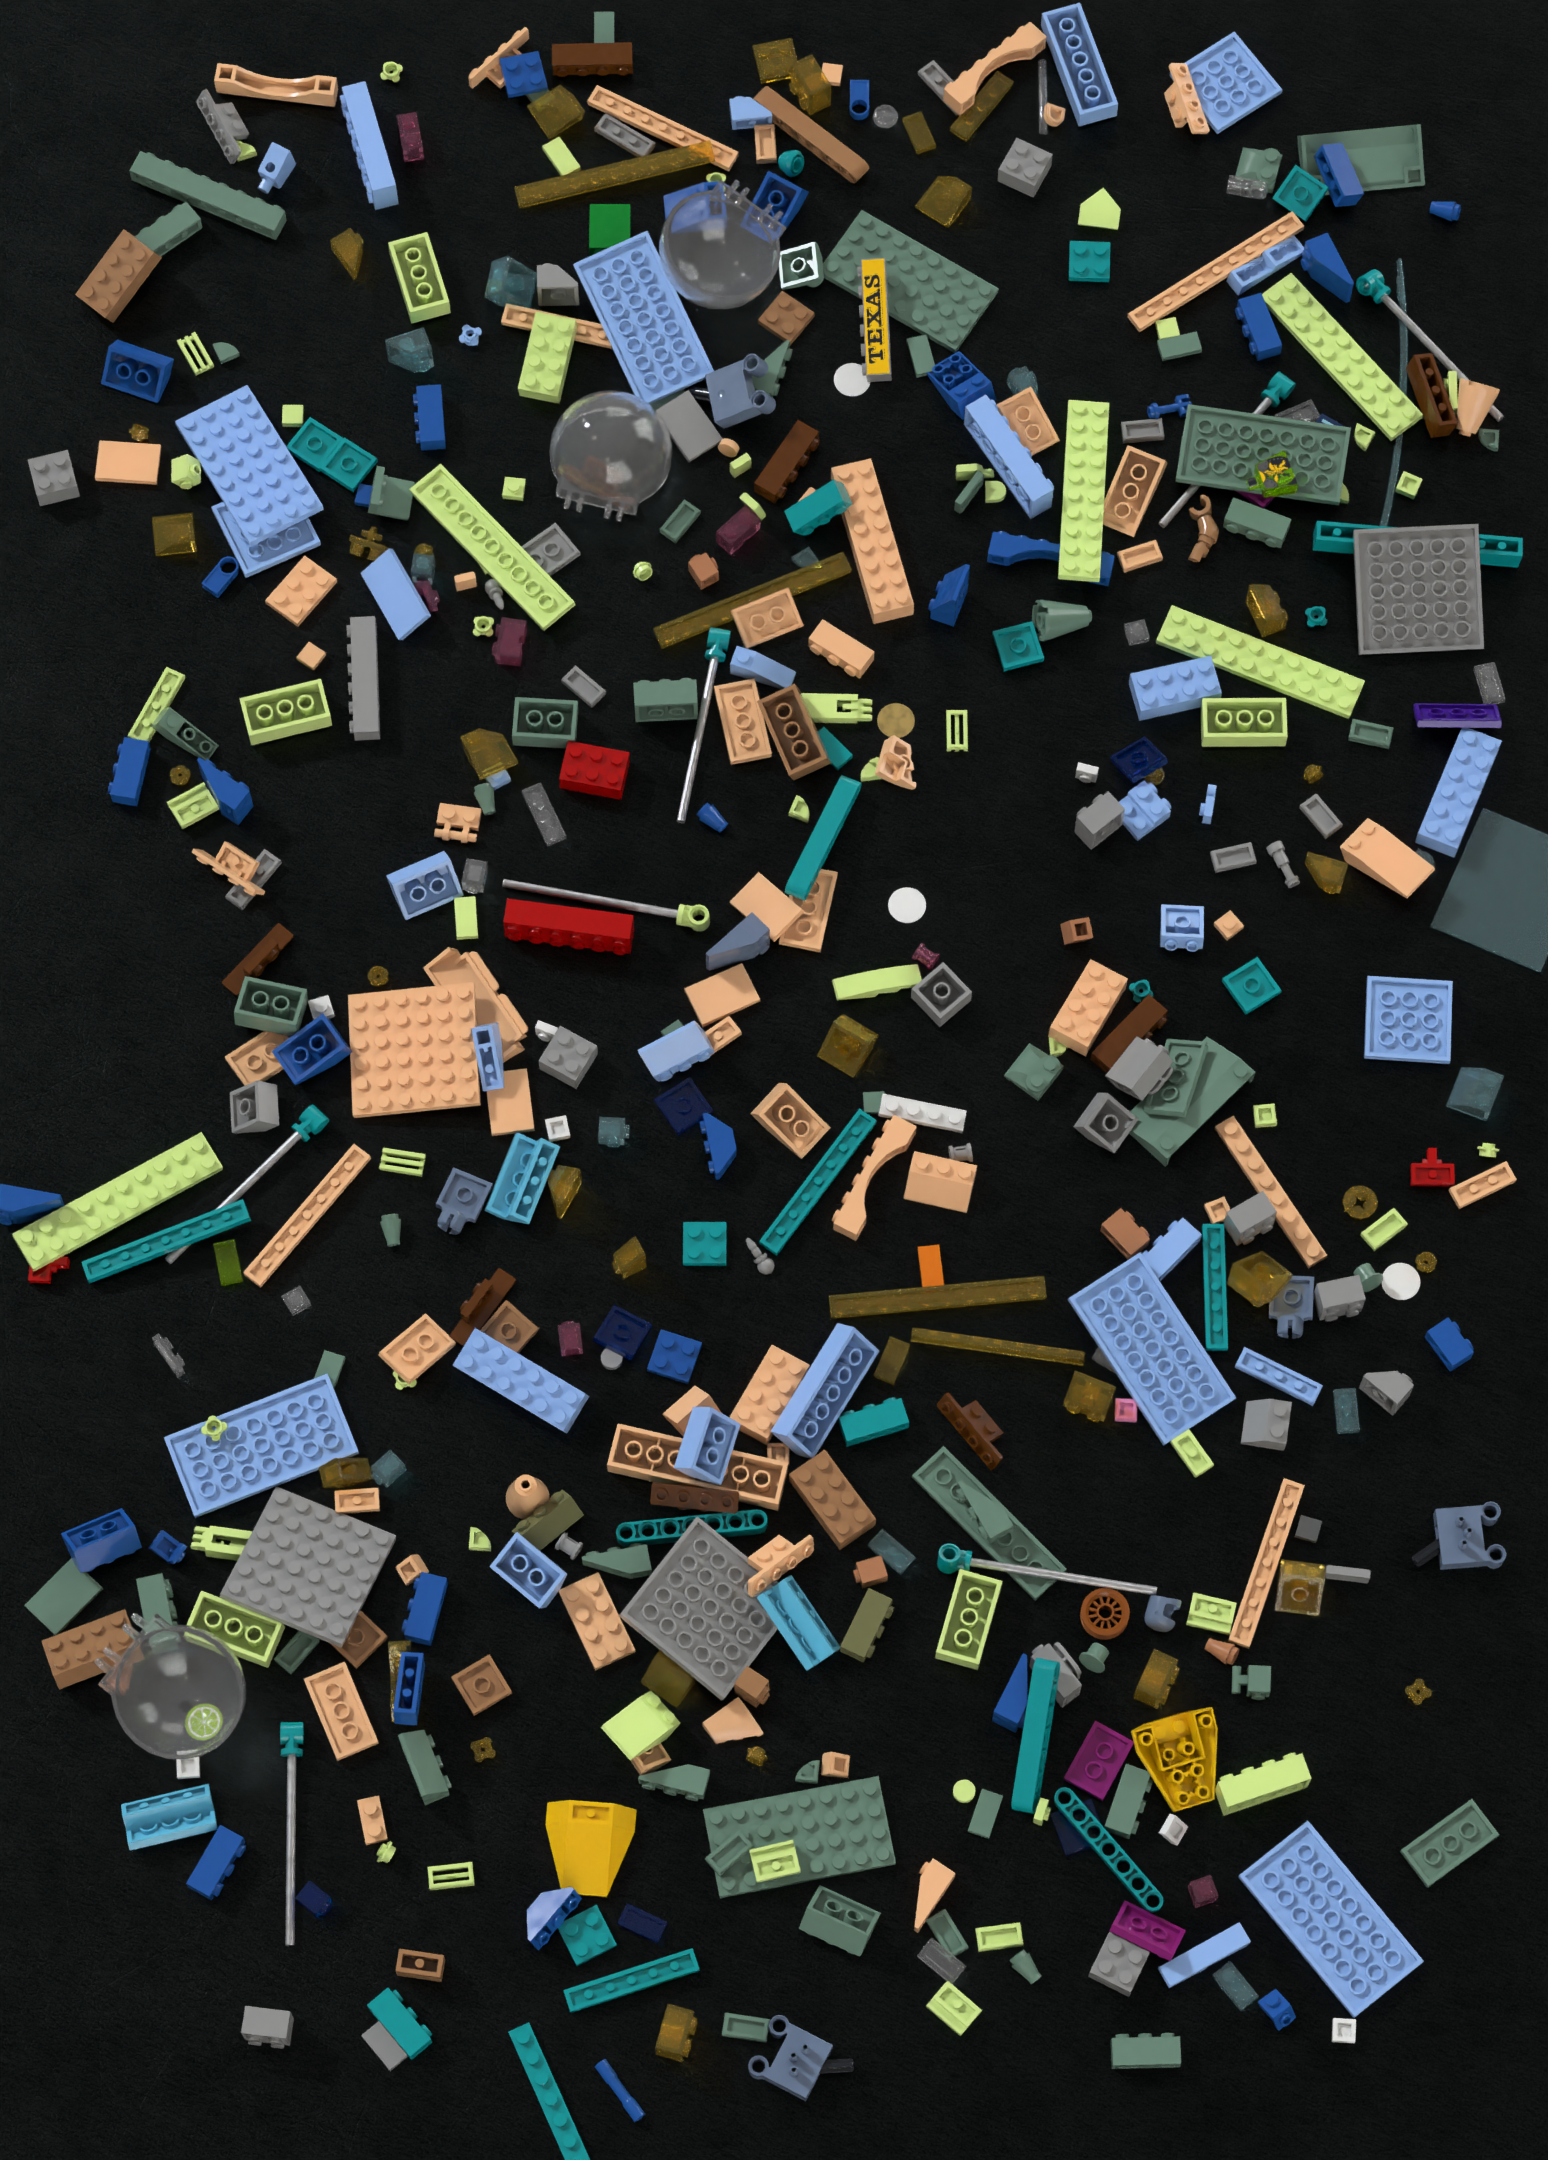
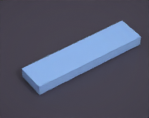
M1244 1347L1235 1365L1236 1369L1312 1406L1323 1385Z

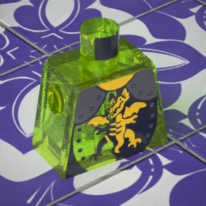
M1285 450L1257 463L1254 469L1255 476L1246 479L1248 490L1260 488L1265 498L1297 493L1298 483Z

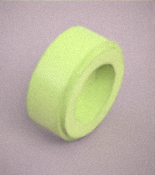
M969 1780L958 1781L953 1788L954 1798L960 1803L970 1802L975 1796L974 1784Z

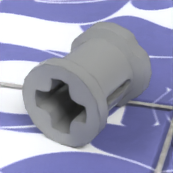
M970 1143L960 1147L948 1146L951 1160L960 1162L968 1160L973 1162Z
M564 1532L554 1549L562 1550L574 1560L581 1551L583 1543L576 1542Z

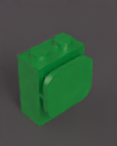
M590 204V256L631 238L630 204Z

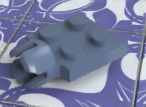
M453 1167L436 1202V1207L442 1210L438 1218V1227L445 1232L450 1227L452 1228L450 1234L457 1235L461 1232L467 1221L475 1223L493 1188V1183Z
M1271 1275L1269 1319L1277 1320V1333L1280 1337L1288 1339V1328H1292V1339L1301 1337L1304 1321L1312 1320L1314 1277Z

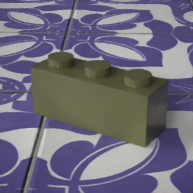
M564 1490L553 1494L550 1500L543 1506L537 1507L527 1519L520 1521L512 1532L513 1534L518 1532L541 1551L584 1514L573 1498Z
M868 1588L840 1646V1652L861 1662H864L866 1657L871 1658L876 1647L873 1643L876 1637L880 1639L885 1629V1626L882 1624L885 1618L889 1619L893 1613L894 1607L891 1606V1598Z

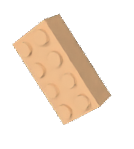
M1090 959L1050 1026L1048 1037L1086 1057L1125 991L1128 979Z
M771 1345L729 1418L741 1424L739 1428L741 1432L767 1445L774 1435L771 1432L772 1428L808 1372L810 1365Z

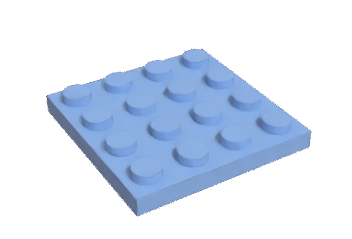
M1235 32L1185 62L1206 121L1217 134L1282 93L1281 87Z
M221 502L211 507L245 578L321 545L309 518H306L250 546L225 504Z
M1367 976L1364 1059L1450 1064L1453 981Z

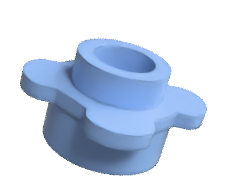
M464 325L459 341L468 346H476L479 343V335L482 334V330L479 327L472 328L469 325Z

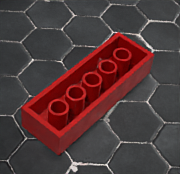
M507 898L503 924L505 937H508L510 940L520 941L524 939L535 944L547 942L558 947L569 945L574 949L592 948L596 952H604L606 950L613 951V953L618 955L631 954L634 936L633 915Z

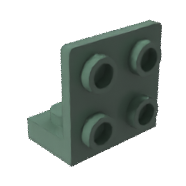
M377 466L368 513L407 521L413 497L409 489L415 483L388 477V475H384L385 467Z

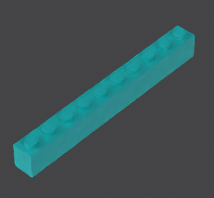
M1317 521L1313 532V551L1354 554L1353 530L1398 527ZM1479 534L1480 565L1518 568L1523 556V538Z

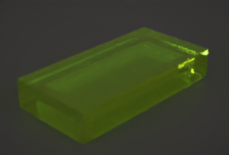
M235 1240L213 1243L221 1285L225 1286L243 1282Z

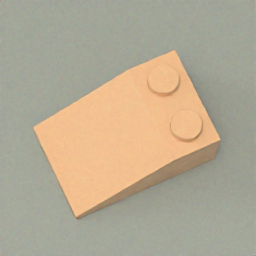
M778 1083L751 1112V1115L767 1131L801 1159L830 1129L787 1083Z

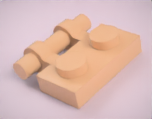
M440 803L437 825L444 826V828H435L434 837H439L446 841H449V839L461 840V843H468V841L476 842L477 834L470 833V830H479L481 808ZM451 827L463 830L462 832L451 831Z

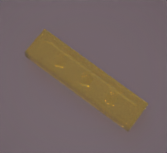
M997 71L975 97L974 105L958 117L950 127V131L964 141H967L1013 86L1014 81Z

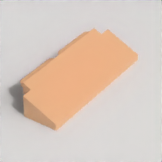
M448 947L423 967L435 986L474 982L477 1026L498 1022L502 1041L503 1063L525 1050L519 1041L527 1037L525 1033L528 1031V1026L507 995H499L497 993L499 983L477 952H465L461 955L457 949Z

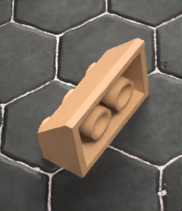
M914 1151L904 1199L967 1213L977 1165Z

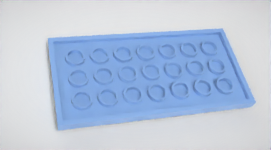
M648 231L573 264L640 408L706 379V374L714 371Z
M248 385L175 421L178 430L196 459L199 460L201 467L250 546L324 510L322 503Z
M1141 1252L1068 1298L1073 1309L1163 1446L1236 1399Z
M328 1374L217 1416V1419L227 1424V1430L222 1432L219 1441H213L212 1437L202 1434L201 1428L205 1426L207 1421L164 1437L195 1518L359 1454Z
M1309 1821L1305 1822L1239 1875V1879L1353 2018L1358 2016L1424 1962Z

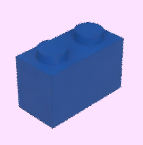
M1446 1318L1428 1330L1425 1338L1451 1372L1471 1359L1474 1348L1468 1339L1462 1337L1457 1323L1451 1322L1449 1318Z

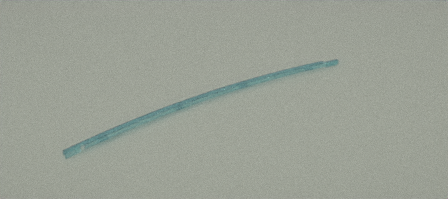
M1398 258L1396 262L1398 276L1396 277L1398 306L1406 313L1402 258ZM1399 319V389L1406 395V366L1408 363L1407 326ZM1403 433L1395 438L1390 478L1380 526L1387 527L1400 462Z

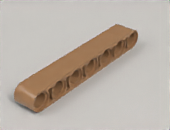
M765 86L753 98V100L772 112V122L850 182L856 183L869 170V166L864 159L771 88Z

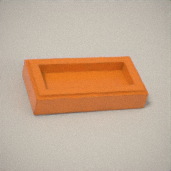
M939 1245L918 1247L922 1290L944 1288Z

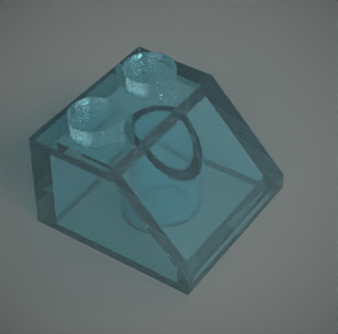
M509 256L494 260L491 263L485 298L503 307L507 303L531 308L537 273Z
M424 327L385 340L389 362L414 373L419 371L425 372L434 367L432 347Z
M1461 1067L1446 1106L1487 1121L1504 1075L1485 1068Z

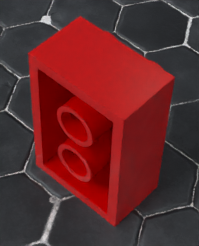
M568 741L559 777L560 788L621 800L630 764L629 752Z

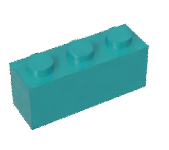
M833 479L784 512L793 532L804 536L811 534L819 525L828 523L833 516L844 513L852 505V502L844 484Z
M889 1398L884 1400L883 1404L877 1406L869 1404L864 1406L863 1410L854 1412V1410L846 1411L839 1417V1426L846 1447L909 1428V1420L901 1398Z
M386 1988L367 2004L368 2009L412 2060L432 2043L430 2038L432 2033L424 2024L420 2026L415 2019L418 2016L410 2007L406 2009L402 2005L403 1998L396 1990L392 1992L389 1988Z

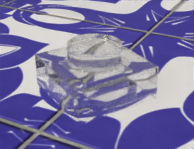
M1144 619L1124 624L1129 646L1150 640Z
M301 1286L281 1296L292 1316L311 1306Z

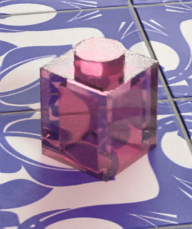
M567 1321L563 1322L562 1325H558L561 1355L583 1354L580 1323Z
M1211 1875L1189 1882L1188 1890L1195 1908L1217 1901L1219 1895Z

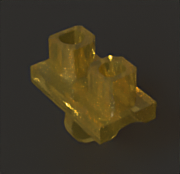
M373 526L370 531L362 530L361 535L367 537V540L350 535L349 541L352 542L350 554L361 557L364 547L371 549L368 560L375 561L389 549L386 546L374 543V540L381 542L383 536L377 534V528Z

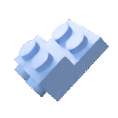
M1145 780L1130 790L1128 795L1119 801L1125 809L1123 825L1137 841L1168 819L1171 813L1170 803L1165 798L1160 799L1156 794L1158 793L1156 787L1152 783L1147 784Z
M1161 904L1160 947H1165L1169 951L1176 950L1177 948H1186L1190 952L1203 949L1204 906Z

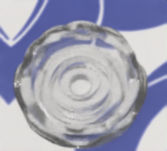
M890 105L877 107L873 114L874 123L883 129L891 128L898 119L897 111Z

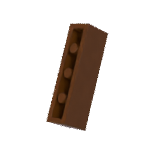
M632 42L552 44L553 75L565 77L567 75L586 76L598 74L605 76L607 74H633Z
M1432 353L1414 355L1406 366V371L1430 437L1449 436L1458 422Z
M797 420L754 482V492L773 503H776L779 498L782 499L786 494L788 484L790 482L793 483L797 478L799 468L801 466L804 467L808 462L810 452L815 451L819 446V431Z
M1148 994L1092 1052L1091 1061L1107 1074L1136 1036L1143 1040L1146 1038L1150 1040L1153 1036L1152 1032L1156 1028L1160 1029L1167 1022L1168 1010Z

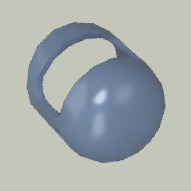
M1151 1595L1144 1617L1146 1625L1158 1632L1172 1630L1176 1622L1171 1620V1615L1173 1611L1180 1610L1181 1600Z

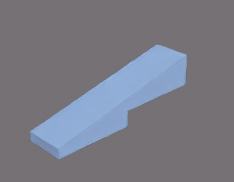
M1292 236L1263 251L1262 256L1231 271L1226 281L1239 296L1303 255L1304 247L1295 236Z
M1239 1922L1163 1964L1158 1970L1170 1988L1245 1948L1251 1941Z

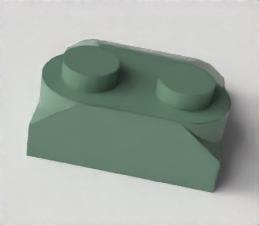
M1243 148L1233 184L1273 193L1282 155L1273 148L1264 151Z
M816 242L778 252L780 281L783 290L805 285L817 287L822 283L824 279L823 261Z
M1029 1043L1005 1073L1004 1077L1039 1101L1064 1069V1066L1060 1064L1055 1056L1047 1055Z

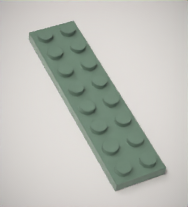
M944 1446L912 1475V1478L996 1562L1059 1572L1067 1571ZM962 1481L1002 1506L1013 1524V1531L992 1543H989L987 1538L983 1539L978 1531L980 1526L977 1521H972L967 1513V1504L965 1501L961 1502L956 1494V1490H958L957 1482ZM1007 1572L1035 1601L1057 1581Z

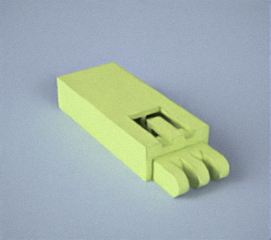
M801 693L814 723L872 721V715H870L872 707H864L872 705L871 699H858V694ZM837 707H843L842 711L851 709V712H837Z
M196 1526L194 1529L196 1534L193 1535L192 1540L194 1542L191 1543V1549L205 1551L207 1557L238 1561L252 1531L210 1526V1528ZM216 1539L228 1540L231 1543L230 1545H224V1541L216 1542Z

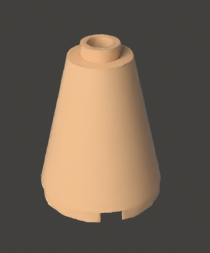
M1460 378L1457 408L1458 424L1456 425V429H1460L1459 434L1471 437L1472 433H1477L1497 398L1500 389Z
M530 1475L518 1477L506 1492V1504L509 1511L515 1517L523 1520L532 1515L537 1507L543 1506L549 1501V1491L546 1485L541 1480Z

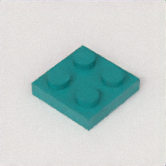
M1295 165L1272 199L1289 211H1293L1295 215L1306 222L1329 187Z
M1070 241L1069 281L1109 282L1110 242Z
M309 417L286 448L290 454L320 472L321 465L343 438Z
M344 437L321 465L320 471L354 492L378 461L376 457Z
M1033 621L992 632L1004 671L1044 661Z
M1258 957L1222 978L1223 984L1245 1015L1276 997L1282 991Z
M683 1222V1266H726V1222Z
M597 1905L565 1920L558 1928L576 1966L617 1946Z

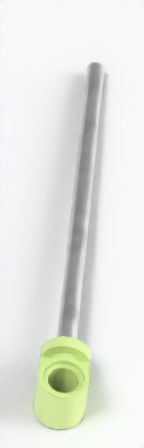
M504 879L502 884L504 888L677 918L676 925L691 927L695 931H704L710 925L709 911L703 905L689 906L680 904L678 910L507 879ZM697 915L704 916V919L701 921L694 920V917Z

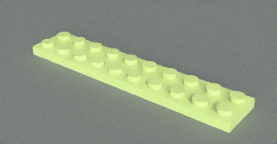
M1292 273L1262 294L1267 308L1390 441L1423 418L1421 411Z
M1068 400L1058 579L1089 582L1100 581L1109 403Z
M441 464L409 489L413 496L543 631L575 606V602Z
M1173 605L1156 640V644L1194 659L1211 656L1213 664L1217 668L1347 719L1351 716L1365 680Z
M201 1132L16 1231L12 1236L33 1272L222 1171L223 1166Z

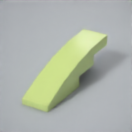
M918 964L857 973L833 979L832 983L837 1000L876 997L880 993L898 992L901 988L914 987L922 979Z

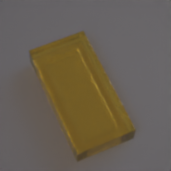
M921 111L902 118V122L917 154L936 148V143Z
M890 1336L874 1377L894 1385L910 1344Z

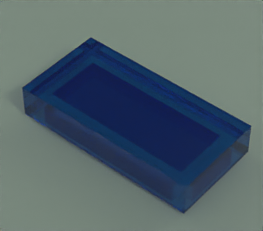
M628 1903L617 1925L655 1943H659L668 1922Z

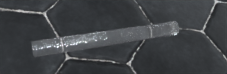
M1042 59L1038 61L1039 133L1047 134V123L1043 116L1044 106L1047 104L1046 60Z

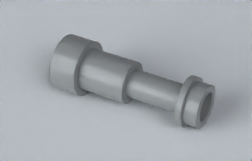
M1282 841L1270 844L1266 849L1269 855L1273 856L1278 868L1282 869L1287 879L1285 884L1288 888L1298 885L1300 883L1299 877L1294 876L1289 866L1290 862L1284 852L1285 847Z

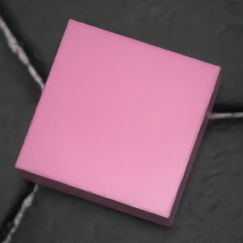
M1115 1399V1421L1137 1422V1405L1133 1399Z

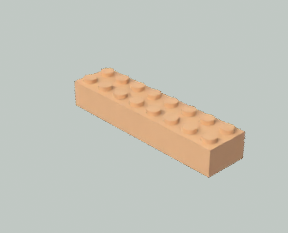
M871 458L831 468V480L834 479L844 484L852 502V505L841 515L873 624L913 615V599Z
M617 1424L607 1463L608 1472L651 1482L738 1491L739 1502L778 1511L788 1472L787 1462L732 1450L722 1485H717L690 1477L674 1468L683 1438Z

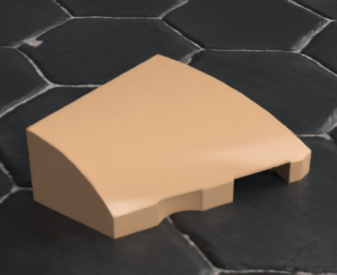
M895 735L886 739L881 750L875 775L900 787L911 790L915 789L916 782H912L911 771L914 770L913 762L911 761V746Z
M739 1697L703 1722L704 1729L715 1744L724 1743L728 1740H742L752 1736L760 1737L764 1734Z

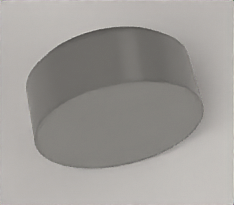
M608 1347L602 1352L601 1363L606 1369L615 1370L621 1366L623 1357L619 1349Z

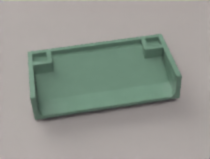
M1421 124L1297 136L1301 169L1323 184L1325 182L1314 159V155L1322 145L1343 143L1363 191L1425 185Z
M1208 1037L1203 1040V1042H1207L1209 1048L1186 1117L1146 1114L1144 1106L1148 1095L1130 1111L1139 1120L1129 1134L1165 1167L1168 1165L1171 1155L1242 1085L1247 1081L1251 1083L1254 1079L1255 1071L1241 1058Z

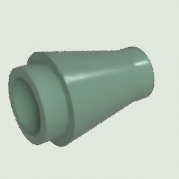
M490 783L475 786L474 795L484 815L494 814L496 812L494 787H491Z
M388 1214L381 1216L382 1221L380 1224L387 1241V1246L400 1245L401 1219H399V1215Z
M1024 1949L1010 1959V1962L1013 1964L1011 1967L1026 1978L1030 1984L1041 1977L1030 1953H1026Z

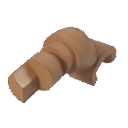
M1200 495L1201 505L1205 507L1203 510L1189 509L1190 516L1197 521L1199 527L1198 543L1195 544L1188 560L1193 562H1200L1202 557L1205 558L1207 556L1208 548H1211L1212 544L1216 543L1219 535V529L1211 516V502L1206 495Z

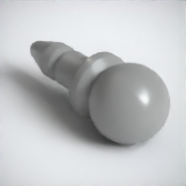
M494 579L488 580L485 584V591L490 599L495 601L496 606L503 609L504 601L501 597L503 595L501 586Z
M747 1238V1246L756 1258L754 1263L757 1264L759 1272L765 1275L772 1273L775 1266L773 1260L767 1257V1253L762 1254L756 1243Z

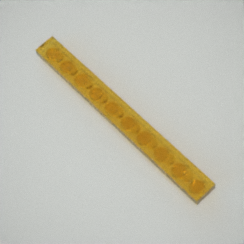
M709 140L514 188L519 208L715 162V157Z
M841 552L653 628V631L663 649L710 630V627L715 628L734 620L731 614L733 609L788 587L792 596L851 573V567L844 553Z
M1044 1276L830 1295L829 1306L831 1319L1041 1300L1046 1299L1047 1296Z

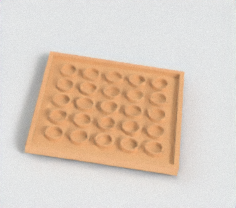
M474 982L348 995L350 1049L352 1050V1053H350L352 1113L354 1118L481 1105L479 1068L471 1028L477 1026Z

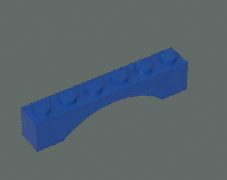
M993 531L987 562L1004 566L1036 558L1051 559L1059 562L1060 544L1050 543L1044 539L1034 540L1024 535H1009V533L1004 531ZM1101 551L1100 581L1089 583L1109 586L1114 555Z

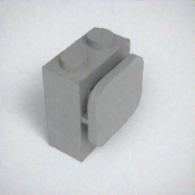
M1136 1036L1105 1076L1117 1089L1143 1101L1147 1094L1152 1095L1158 1092L1173 1072L1171 1064L1174 1061L1168 1056L1169 1051L1162 1045L1157 1047L1151 1040L1147 1038L1143 1040Z
M1056 1642L1053 1647L1049 1643L1045 1646L1041 1644L1032 1651L1033 1655L1029 1665L1032 1670L1036 1658L1060 1662L1056 1701L1061 1707H1064L1080 1694L1082 1686L1078 1681L1081 1675L1080 1668L1059 1642Z

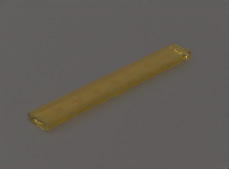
M912 1328L911 1342L1083 1366L1085 1356L1083 1351L920 1328Z

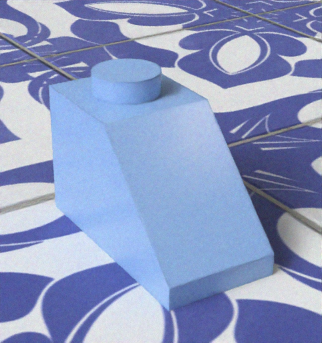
M738 96L729 99L732 130L754 128V125L772 124V112L752 98Z

